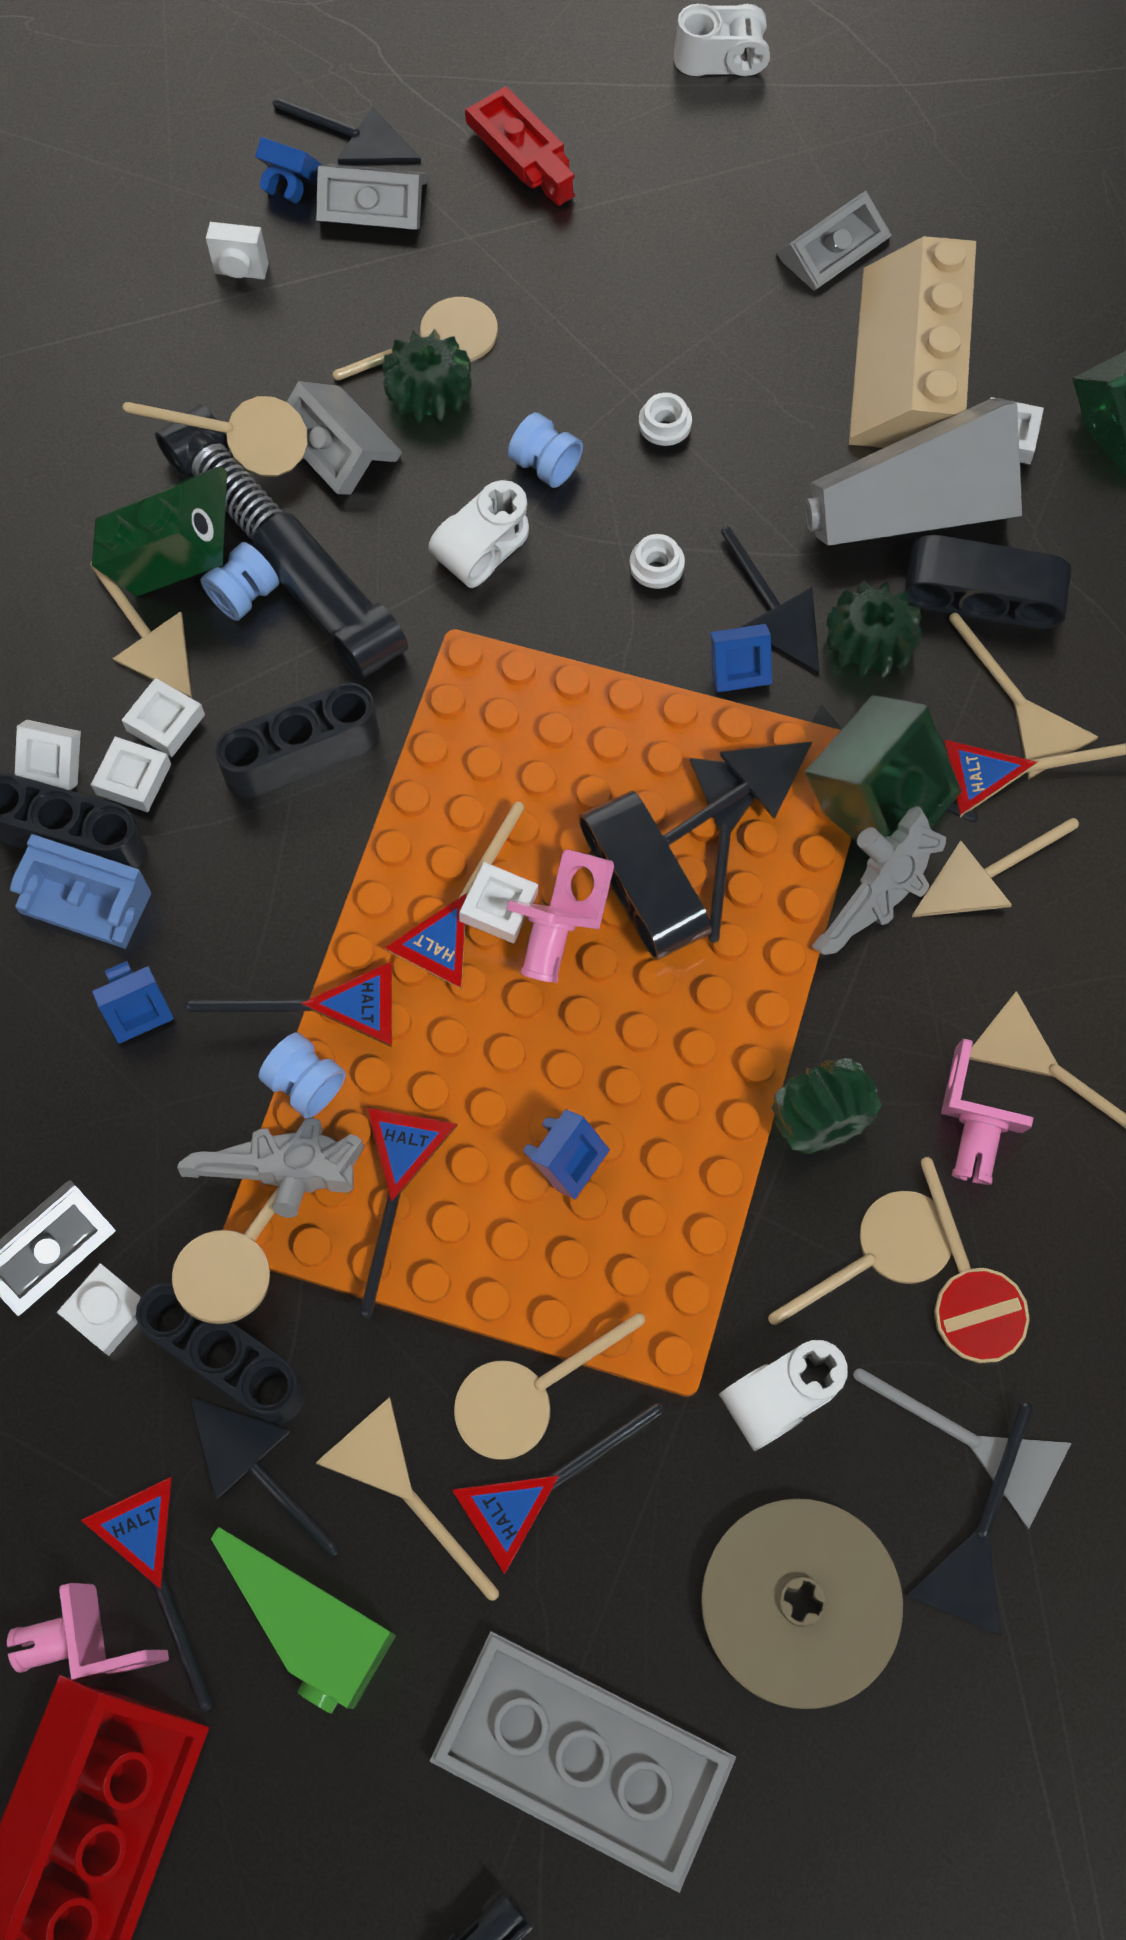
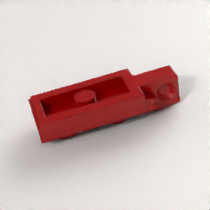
M507 86L465 109L466 124L523 183L526 182L532 189L541 185L544 194L558 206L575 197L573 192V179L575 177L574 173L569 169L570 165L568 163L570 161L564 154V144Z

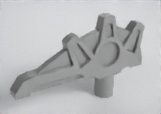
M916 806L909 809L899 822L898 829L891 836L884 837L873 827L866 828L859 834L857 844L870 856L867 862V869L860 879L861 885L825 934H821L812 947L823 955L837 953L852 935L874 921L881 925L889 923L893 919V907L909 892L919 897H922L927 892L929 884L923 873L927 867L930 854L943 851L947 837L930 829L929 822L920 807Z
M310 1118L304 1120L297 1133L272 1136L268 1128L259 1129L253 1132L252 1141L218 1152L201 1151L191 1153L179 1162L177 1168L181 1177L198 1178L199 1176L262 1180L263 1184L278 1186L279 1190L273 1204V1210L282 1217L292 1218L298 1213L304 1192L313 1193L316 1189L324 1188L330 1192L349 1193L351 1190H354L353 1166L363 1151L364 1145L358 1136L352 1134L336 1142L322 1135L320 1120Z

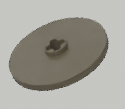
M786 1499L763 1505L749 1512L731 1526L720 1539L709 1559L704 1574L701 1596L702 1617L705 1631L715 1655L726 1671L742 1687L770 1703L795 1709H816L844 1702L859 1694L880 1675L892 1657L898 1643L903 1619V1598L894 1563L884 1545L871 1529L858 1518L837 1506L810 1499ZM802 1584H807L813 1588L811 1599L815 1603L820 1604L818 1614L807 1613L799 1622L791 1617L793 1606L789 1602L784 1601V1593L786 1590L796 1592Z

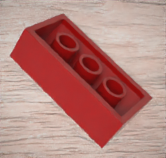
M59 1675L0 1823V1940H131L210 1727L119 1693Z

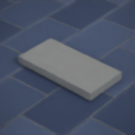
M490 1632L430 1762L680 1893L736 1760V1756Z

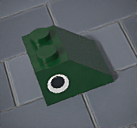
M222 466L215 467L139 497L95 518L92 567L135 596H140L222 566L227 470Z

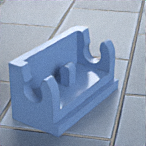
M31 834L27 842L28 848L13 876L10 891L20 894L15 906L18 912L126 949L151 896V891L140 870Z

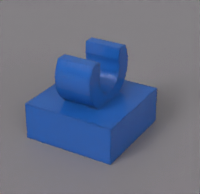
M264 137L260 138L255 158L268 166L260 179L261 190L273 196L277 183L282 179H287L288 185L284 198L297 204L303 194V183L301 180L317 185L318 166L322 164L307 152Z
M766 624L710 632L712 675L717 692L772 684L771 634Z
M128 961L105 970L109 984L92 991L97 1005L118 1044L174 1019L149 966L132 973Z
M566 1109L559 1119L546 1118L543 1121L542 1125L549 1133L538 1148L527 1144L523 1150L558 1192L576 1199L610 1149L583 1116Z

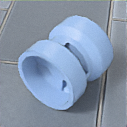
M534 412L527 416L516 429L509 444L508 457L522 468L532 467L536 469L540 480L552 488H557L571 476L578 465L583 452V443L569 432L558 434L554 430V424L551 420L540 413Z
M241 542L229 553L228 562L222 568L216 567L211 569L200 580L202 587L213 603L228 617L239 621L251 610L252 601L257 596H267L279 585L278 576L270 563L259 551L245 542Z
M295 1032L283 1039L270 1052L260 1068L258 1077L273 1092L283 1091L286 1095H290L291 1107L304 1118H311L322 1111L333 1100L345 1081L346 1072L332 1059L320 1060L315 1054L313 1043L301 1033Z

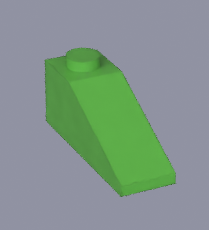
M218 1527L211 1540L286 1669L303 1681L297 1693L330 1714L333 1713L338 1703L346 1708L355 1709L396 1635Z

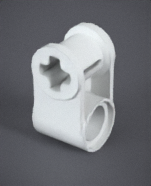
M692 4L683 8L679 13L673 58L675 66L681 72L690 76L706 74L750 76L761 72L770 60L769 46L763 40V34L767 28L766 14L761 8L752 4L738 6ZM746 19L750 21L748 33H746ZM745 48L747 52V61H744L742 54L745 51Z
M506 480L495 481L485 486L457 514L446 519L436 529L430 539L428 551L467 587L474 588L479 586L493 573L501 562L522 546L528 538L529 524L525 515L528 505L525 492L519 485Z
M811 1340L798 1346L770 1365L765 1364L747 1374L722 1391L719 1396L753 1451H757L803 1421L802 1418L828 1403L845 1384L847 1379V1362L843 1353L835 1345L824 1340ZM805 1359H809L815 1366L826 1363L830 1369V1373L824 1379L827 1388L823 1389L817 1381L810 1382L807 1385L802 1381L800 1376L807 1367Z

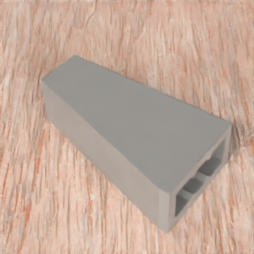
M1003 398L986 400L812 481V498L805 500V518L808 530L810 532L815 531V537L826 545H835L1022 516L1017 403Z

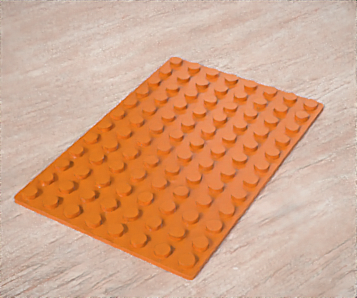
M453 629L448 631L444 636L309 998L318 996L392 961V1047L314 1011L304 1012L297 1033H301L313 1043L315 1054L320 1060L332 1059L346 1072L345 1081L333 1100L322 1111L311 1118L320 1120L322 1135L336 1142L341 1141L350 1134L358 1136L362 1140L364 1149L353 1166L354 1190H351L349 1193L330 1192L324 1188L316 1189L313 1193L304 1192L295 1217L286 1218L274 1213L255 1240L266 1255L269 1270L363 1299L388 1195V1187L367 1108L456 1123L457 1127L400 1195L375 1303L562 1360H567L637 1313H641L646 1319L641 1327L582 1366L680 1396L689 1397L694 1395L700 1385L820 954L812 946L821 934H825L876 753L877 746L875 741L855 733L462 630ZM812 742L775 819L771 817L755 798L731 832L720 938L716 943H711L707 936L659 960H655L646 949L610 885L600 929L576 926L575 931H568L558 974V983L541 981L520 974L521 968L524 966L534 923L528 920L529 916H527L514 944L465 924L462 990L384 949V947L459 898L515 802H522L524 810L492 865L538 884V894L533 904L550 906L563 852L565 850H573L594 856L582 833L579 814L633 790L640 796L661 834L664 835L708 806L689 761L690 758L725 762L720 756L721 752ZM713 817L669 845L699 897L709 921L719 830ZM586 867L578 869L571 880L573 896L578 901H583L591 895L594 888L593 874ZM283 1091L274 1092L261 1129L268 1128L272 1136L297 1133L304 1120L310 1118H304L291 1107L290 1095H286ZM566 1109L583 1116L610 1149L576 1199L558 1192L523 1150L527 1144L538 1148L549 1133L542 1125L543 1121L546 1118L559 1119ZM242 1179L223 1230L245 1234L278 1186L263 1184L262 1180Z

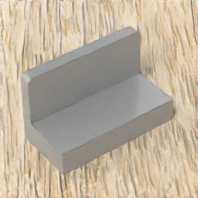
M335 164L318 166L316 220L419 229L422 185L427 184L428 173Z
M298 381L287 403L301 415L307 428L308 444L303 458L337 494H351L372 460L397 462L402 451L340 386Z

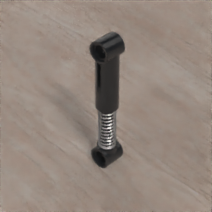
M202 404L185 413L217 420ZM171 422L155 433L156 441L163 455L181 478L187 479L190 476H195L218 466H222L227 470L225 511L229 513L230 517L235 520L243 532H246V535L252 539V546L270 563L283 586L331 639L337 654L355 677L364 680L408 649L406 636L392 614L382 604L378 602L373 604L293 514L284 513L278 509V505L273 503L271 497L267 496V493L262 490L261 486L256 484L255 479L251 478L243 466L239 465L233 458L227 446V436L225 433Z

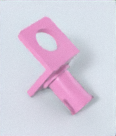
M565 850L562 854L550 906L508 901L506 910L529 916L528 920L534 922L524 966L521 968L520 974L541 981L558 983V974L568 931H575L576 926L600 929L614 870V863L612 861L573 850ZM586 867L593 874L594 888L586 900L578 901L572 894L571 880L578 869Z
M962 1039L954 1051L941 1111L942 1115L959 1118V1122L964 1124L952 1176L964 1181L967 1180V1177L971 1178L975 1158H977L972 1182L992 1185V1173L1001 1132H1008L1009 1130L1024 1133L1032 1127L1034 1118L961 1100L973 1044L972 1040Z
M68 1583L61 1585L59 1589L63 1614L61 1618L26 1627L13 1628L7 1637V1647L20 1644L22 1647L34 1645L33 1648L8 1654L12 1667L19 1673L33 1667L69 1658L71 1680L100 1679L169 1661L168 1650H142L106 1660L97 1591L93 1584Z

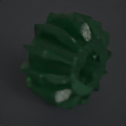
M436 329L428 337H420L413 330L410 342L394 339L392 353L384 356L382 368L385 379L383 380V385L388 400L395 402V408L398 409L400 416L414 411V416L419 423L427 414H434L442 422L445 409L460 412L463 398L470 396L472 388L471 374H469L471 372V363L467 352L460 350L455 336L441 340Z
M865 580L858 585L856 593L843 590L842 594L838 597L837 605L833 606L832 610L829 611L826 622L829 631L827 636L828 650L839 651L838 661L840 668L856 663L858 664L857 669L860 678L869 671V668H875L883 678L891 672L892 665L904 669L905 665L910 661L912 651L919 647L922 637L921 628L919 627L921 620L920 608L908 606L910 600L908 590L893 595L890 593L887 580L879 587V590H873Z
M841 1058L835 1062L826 1060L815 1068L807 1067L803 1074L789 1078L787 1086L778 1089L773 1096L775 1102L771 1108L777 1118L775 1123L782 1137L787 1138L791 1148L800 1150L801 1153L812 1154L819 1149L827 1151L839 1143L845 1144L847 1139L854 1135L862 1134L865 1127L873 1124L878 1118V1112L882 1103L876 1094L878 1089L870 1074L865 1073L862 1065L854 1063L851 1058Z

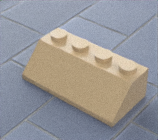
M923 236L864 267L849 445L885 448L967 409L976 241Z

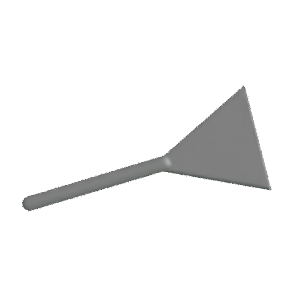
M861 1368L854 1371L853 1376L858 1382L967 1444L994 1481L1008 1438L977 1436ZM1022 1439L1003 1496L1027 1530L1030 1528L1071 1443Z

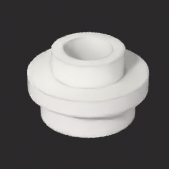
M656 394L647 401L640 411V432L648 441L662 446L677 444L684 440L691 430V412L684 400L675 394ZM667 421V422H670V423H669V424H663V423H659V422Z
M653 534L643 538L634 547L630 555V571L633 577L640 584L649 588L660 589L669 587L680 579L684 571V554L677 543L666 535ZM652 562H661L665 566L653 567L649 564Z

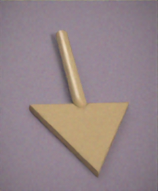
M91 561V568L141 636L139 641L115 656L113 660L152 680L157 678L192 698L182 613L179 612L151 632L118 585L92 567Z
M1075 818L1067 820L983 869L963 842L960 841L914 911L912 917L1011 907L1012 904L991 878L1075 830L1079 826L1078 820Z

